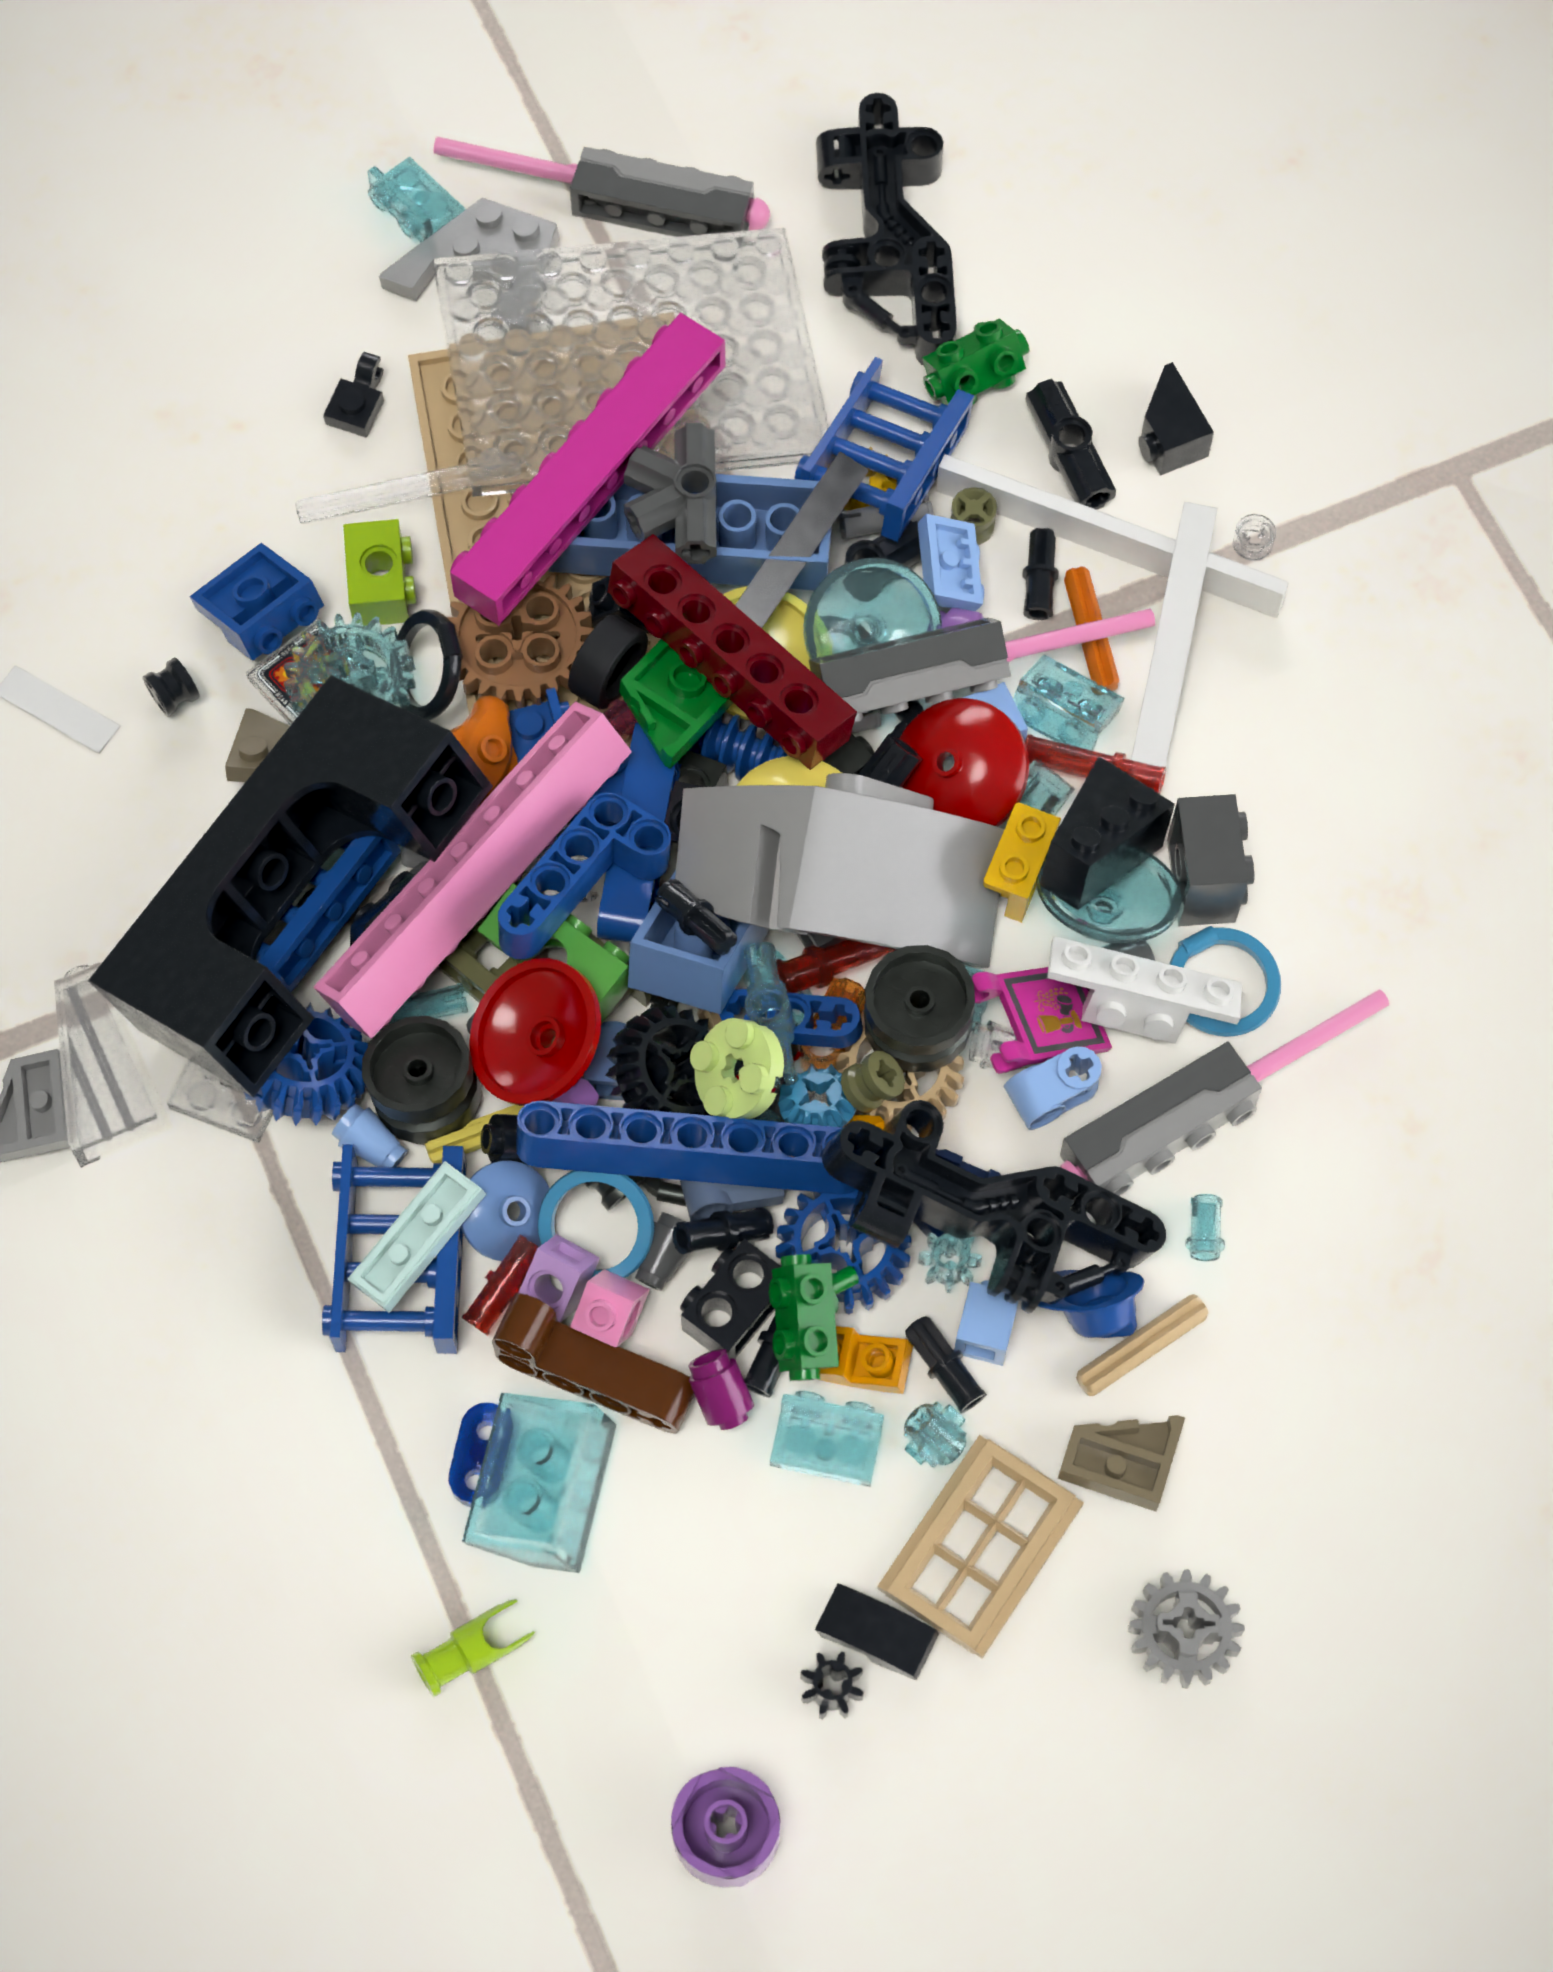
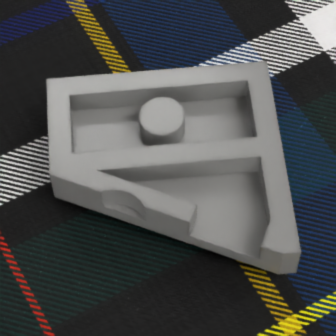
M59 1049L11 1059L2 1080L3 1090L0 1094V1163L72 1147L73 1139L65 1055Z

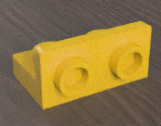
M1022 803L1014 805L983 880L985 888L1001 893L1002 897L1008 899L1004 916L1021 923L1043 873L1051 840L1058 830L1061 821L1060 817Z

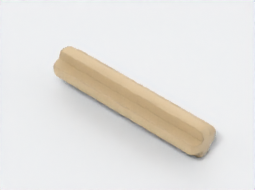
M1189 1295L1080 1369L1076 1376L1078 1384L1088 1396H1095L1205 1321L1209 1313L1205 1304L1197 1295Z

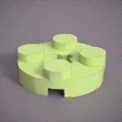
M738 1018L723 1020L707 1033L703 1041H699L693 1046L690 1054V1063L695 1069L697 1092L706 1112L710 1115L732 1119H753L765 1112L773 1103L777 1093H771L775 1084V1078H782L784 1058L779 1040L774 1032L766 1026L758 1025L755 1021ZM737 1060H743L744 1066L739 1070L738 1080L734 1075V1068Z

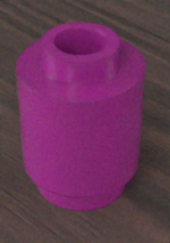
M718 1349L705 1353L689 1363L688 1367L691 1372V1378L688 1381L707 1425H719L721 1430H728L744 1423L749 1418L747 1412L754 1407V1402L736 1359L729 1358L725 1349Z

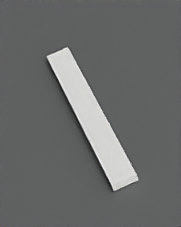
M944 454L938 467L937 492L954 498L958 492L966 488L976 487L984 489L991 493L996 500V514L1033 528H1050L1057 537L1168 578L1176 539ZM1209 552L1202 591L1277 618L1282 608L1289 582Z

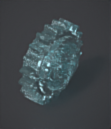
M356 612L352 618V623L346 625L339 613L335 615V626L333 628H328L323 621L318 620L317 628L319 635L313 636L311 633L303 631L301 636L305 648L291 646L289 649L295 662L284 664L286 676L289 678L284 682V687L287 695L292 696L289 700L294 712H301L317 693L313 685L324 684L330 675L394 705L409 706L411 703L406 690L416 688L415 678L411 673L416 670L413 656L408 655L410 651L406 639L398 640L394 626L388 627L382 632L379 617H374L367 626H364L360 613ZM364 650L377 655L385 662L387 667H376L374 660L368 659L363 655Z

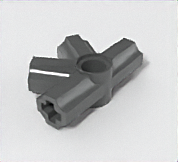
M686 423L684 427L674 431V459L646 446L637 447L631 455L624 473V484L645 494L624 504V514L629 522L630 529L638 540L643 541L652 534L657 537L675 528V553L688 564H705L708 559L717 556L715 430L707 428L703 423Z

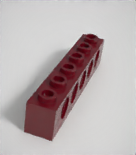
M654 534L612 562L608 593L611 594L613 600L620 607L628 609L637 617L651 635L664 640L679 655L685 665L696 669L700 674L702 673L707 677V680L719 695L725 698L730 697V700L746 714L750 722L756 727L764 729L773 737L787 755L798 759L805 767L811 770L849 741L857 711Z

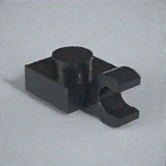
M364 351L358 360L354 381L351 382L340 378L323 414L325 425L367 438L384 402L382 391L375 390L384 373V370L378 367L381 361L380 356Z

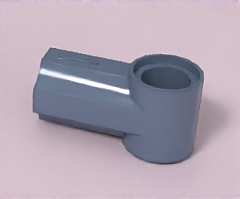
M680 1180L690 1221L710 1218L713 1212L728 1210L733 1213V1211L780 1205L783 1203L785 1196L784 1189Z

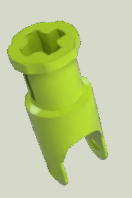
M517 1599L498 1604L450 1632V1639L422 1655L417 1651L411 1655L419 1676L433 1697L441 1694V1687L468 1671L475 1674L531 1639L535 1631L499 1649L492 1648L484 1639L483 1628L489 1618L516 1603Z

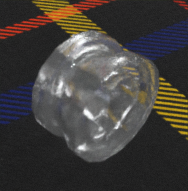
M1249 514L1242 517L1236 524L1232 544L1236 553L1240 557L1251 561L1262 560L1267 557L1273 549L1277 531L1274 523L1261 514ZM1248 532H1258V538H1261L1260 543L1250 542L1251 536H1248Z

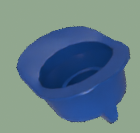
M1078 1270L1056 1271V1273L1063 1277ZM1124 1272L1118 1276L1109 1274L1104 1276V1281L1101 1284L1063 1298L1056 1304H1048L1041 1301L1038 1307L1063 1311L1075 1332L1085 1338L1130 1336L1136 1331L1137 1327L1135 1296L1143 1289L1145 1281L1140 1274L1134 1272Z

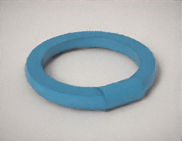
M1208 926L1178 942L1179 947L1174 952L1169 964L1184 968L1189 958L1214 945H1231L1244 950L1257 961L1265 978V996L1260 1006L1250 1015L1241 1018L1237 1025L1191 1013L1186 1022L1202 1032L1216 1036L1230 1037L1249 1033L1263 1025L1271 1017L1278 1005L1281 995V975L1278 965L1270 951L1253 936L1237 929Z
M571 1171L565 1174L550 1187L541 1203L537 1223L540 1244L543 1245L556 1235V1211L563 1197L571 1189L587 1182H601L611 1185L621 1191L631 1202L637 1216L638 1232L635 1244L629 1255L618 1265L605 1270L623 1278L630 1276L645 1260L654 1238V1217L646 1195L626 1175ZM595 1269L592 1277L604 1269Z

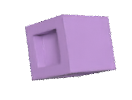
M556 1234L537 1248L519 1293L532 1296L548 1304L556 1312L557 1321L561 1323L577 1310L587 1281L592 1278L600 1257ZM550 1275H553L560 1281L563 1291L553 1286Z

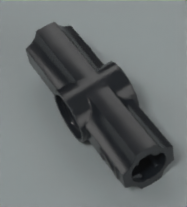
M1051 378L1039 382L1036 387L1026 393L1025 402L1049 448L1048 459L1050 465L1054 470L1061 473L1075 502L1096 510L1103 508L1107 502L1115 498L1116 488L1092 442L1093 432L1090 424L1079 416L1062 381H1054ZM1068 443H1069V444H1074V445H1076V446H1075V447H1070V446H1066V445H1064V444H1068Z

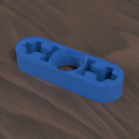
M737 989L734 990L723 1011L719 1014L721 1021L735 1018L734 1015L740 1014L742 1008L748 1007L751 1014H746L744 1020L755 1021L758 1025L766 1026L774 1032L779 1043L846 1048L856 1043L863 1031V1024L857 1005L853 1001L842 997ZM768 1008V1024L764 1025L761 1017L766 1018L765 1009ZM796 1009L804 1014L803 1021L796 1027L784 1028L777 1023L780 1014L786 1010ZM813 1013H818L820 1020L816 1019V1029H814ZM838 1016H846L847 1022L841 1025V1029L833 1030L831 1024L836 1023Z

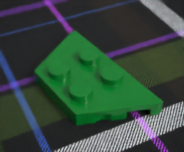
M662 639L620 682V694L659 758L669 769L733 704L730 697H722L716 692L712 684L707 680V677L702 673L700 674L696 669L685 665L679 655Z

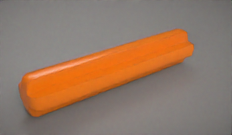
M1084 566L1068 569L1065 573L1064 582L1076 625L1102 620L1089 570ZM1108 637L1081 643L1094 690L1099 694L1115 691L1118 688L1119 676Z

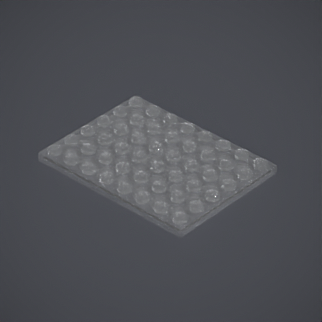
M786 227L434 258V275L472 497L514 493L519 486L523 484L528 485L538 473L543 459L550 452L556 453L567 441V436L573 425L581 419L585 420L591 414L604 390L609 387L612 389L623 378L629 362L636 356L641 357L651 346L652 340L659 328L665 324L669 326L680 312L725 339L726 366L653 450L674 459V431L681 429L686 423H703L707 428L715 430L716 472L799 464L803 455L810 456L830 426Z

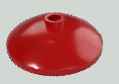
M956 698L939 702L917 715L899 738L915 749L923 759L902 788L933 798V810L998 827L1010 817L1014 805L1020 803L1029 776L1027 746L1016 724L1003 711L993 705L970 698ZM949 756H953L955 760L954 766L950 770L944 771V760Z
M538 958L513 966L493 982L483 995L476 1009L469 1039L472 1065L476 1076L492 1095L508 1103L524 1106L533 1101H552L566 1093L577 1083L594 1057L601 1032L600 1005L589 980L576 968L562 961Z

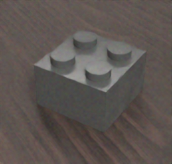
M1236 794L1177 799L1167 837V846L1178 927L1236 923L1241 905L1247 904V886L1254 883L1255 872L1252 855L1244 854L1243 841L1248 838V821L1245 811L1238 812Z

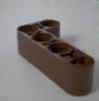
M514 1293L492 1339L495 1356L506 1366L664 1432L677 1433L694 1397V1392L688 1381L691 1377L619 1346L615 1348L558 1322L553 1308L543 1301L526 1294Z

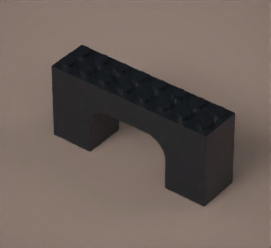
M330 675L89 978L88 982L140 1032L254 1097L314 1019L309 1011L266 966L256 961L258 951L268 934L325 861L344 844L365 836H380L435 862L493 785L450 730Z

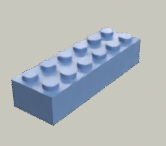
M716 474L717 556L708 559L705 564L688 565L709 583L748 586L766 559L807 562L789 589L827 591L832 526L811 557L769 556L819 481ZM623 483L548 569L549 572L610 576L612 562L642 542V540L637 539L630 529L629 522L624 514V504L645 493ZM675 528L657 536V538L675 552Z

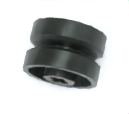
M929 945L905 946L887 954L872 969L865 987V1035L873 1051L878 1050L888 1053L898 1062L902 1070L908 1072H930L950 1064L965 1049L972 1031L975 1009L974 982L965 965L949 952Z
M426 1015L405 1017L385 1026L370 1041L362 1058V1079L375 1110L383 1124L398 1139L415 1144H425L433 1139L463 1129L473 1119L481 1102V1082L474 1071L469 1048L461 1032L445 1020Z

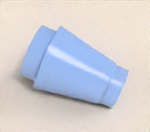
M357 1103L342 1116L332 1131V1135L339 1140V1147L342 1148L343 1144H353L356 1156L377 1167H397L408 1152L370 1107L364 1110Z

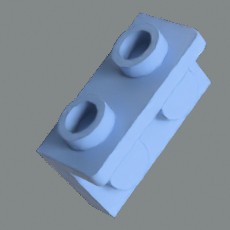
M926 514L917 523L926 604L950 609L954 607L977 611L983 605L985 591L980 578V547L976 542L975 524Z

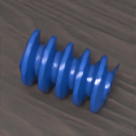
M722 714L689 749L690 751L726 764L727 774L735 769V778L738 781L764 762L789 756L784 752L781 745L778 747L773 745L774 738L767 732L761 739L757 738V727L752 723L744 732L739 730L740 715L735 714L725 724L722 723Z

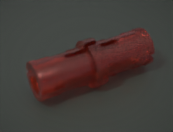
M519 1234L516 1242L495 1272L489 1270L484 1278L488 1282L461 1318L489 1336L491 1329L509 1305L514 1293H519L539 1246Z

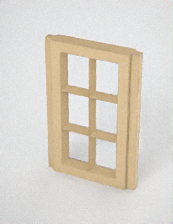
M979 1435L878 1584L877 1589L972 1654H976L983 1659L1079 1513L1084 1502L996 1443ZM992 1467H995L1017 1482L995 1516L971 1501ZM1025 1488L1050 1503L1028 1537L1003 1522ZM963 1510L968 1511L988 1525L965 1560L941 1545ZM997 1531L1021 1546L998 1582L974 1567ZM934 1554L959 1569L936 1604L912 1589V1586ZM967 1575L991 1591L969 1626L945 1611V1608Z

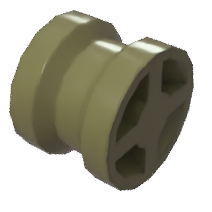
M976 487L966 488L958 492L953 498L950 519L969 522L967 521L968 519L978 518L979 522L969 523L975 524L976 542L978 545H981L988 541L994 533L997 513L996 500L991 493L984 489Z
M878 1050L866 1056L862 1063H855L846 1068L841 1075L843 1093L852 1106L861 1112L873 1111L880 1107L884 1100H891L900 1095L905 1085L903 1071L898 1062L888 1053Z

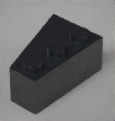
M1099 756L1051 840L1040 886L1076 910H1079L1163 847L1175 803Z

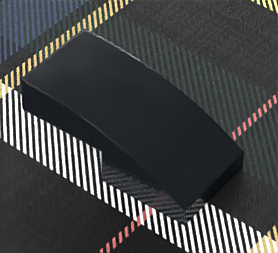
M837 1583L814 1629L822 1638L862 1653L872 1663L916 1681L939 1636V1632L922 1621Z

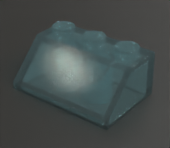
M501 1393L462 1542L531 1567L580 1573L617 1424L596 1404Z

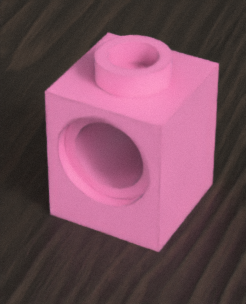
M604 1269L587 1281L570 1327L617 1348L633 1334L650 1289Z

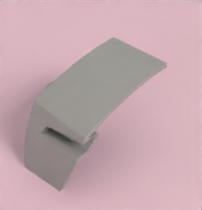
M850 773L828 774L825 787L744 785L683 789L675 879L679 880L696 898L709 901L714 908V914L742 923L796 934L808 935V933L824 935L894 949H900L905 946L929 945L949 952L963 964L979 968H989L999 893L985 888L983 880L1004 829L933 810L934 799L929 796L866 776Z

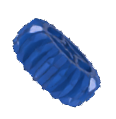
M311 1002L306 1009L314 1017L313 1021L256 1095L251 1097L244 1092L246 1100H256L255 1104L258 1113L272 1109L275 1121H278L285 1115L292 1117L295 1126H297L302 1118H309L317 1126L322 1115L335 1121L340 1114V1109L348 1111L355 1104L356 1099H361L366 1089L362 1079V1058L368 1043L362 1041L360 1031L350 1028V1025L341 1017L334 1019L330 1007L322 1013L316 1012Z
M856 1189L847 1194L814 1192V1200L800 1193L797 1196L799 1210L787 1207L784 1212V1220L788 1224L780 1225L777 1228V1238L783 1242L775 1247L776 1257L781 1259L782 1256L811 1254L812 1264L831 1263V1269L837 1271L846 1266L853 1267L858 1275L859 1283L836 1295L838 1302H844V1311L848 1315L853 1313L854 1301L860 1300L862 1306L868 1311L873 1308L872 1293L881 1299L887 1300L891 1294L888 1283L900 1285L904 1276L900 1269L909 1267L911 1256L905 1250L911 1247V1236L907 1234L902 1244L896 1249L884 1244L885 1253L874 1269L864 1274L861 1257L872 1251L873 1245L880 1243V1241L849 1227V1222L842 1216V1214L851 1215L859 1190ZM823 1219L826 1235L814 1242V1248L803 1252L802 1242L806 1233L814 1224ZM836 1234L839 1241H846V1246L852 1243L851 1259L848 1252H840L841 1246L837 1251L835 1250Z

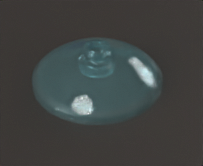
M858 559L834 569L814 590L804 616V641L809 658L814 659L942 628V621L935 596L925 581L913 570L888 559ZM862 621L867 622L870 626V634L866 639L861 638L858 634V626Z
M1151 855L1079 910H1076L1040 886L1046 858L1037 877V890L1042 903L1061 924L1083 937L1104 943L1130 944L1152 939L1171 927L1177 918L1181 905V890L1175 876L1154 855Z

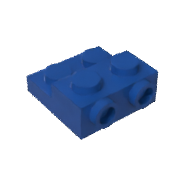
M262 542L189 596L196 610L222 630L226 640L252 661L261 654H272L277 651L287 634L298 626L305 627L311 625L316 620L319 610L324 607L313 581Z

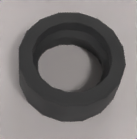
M617 614L608 615L600 621L590 632L573 661L568 678V688L570 691L600 710L607 709L617 702L622 696L619 692L621 679L646 654L648 647L646 632Z

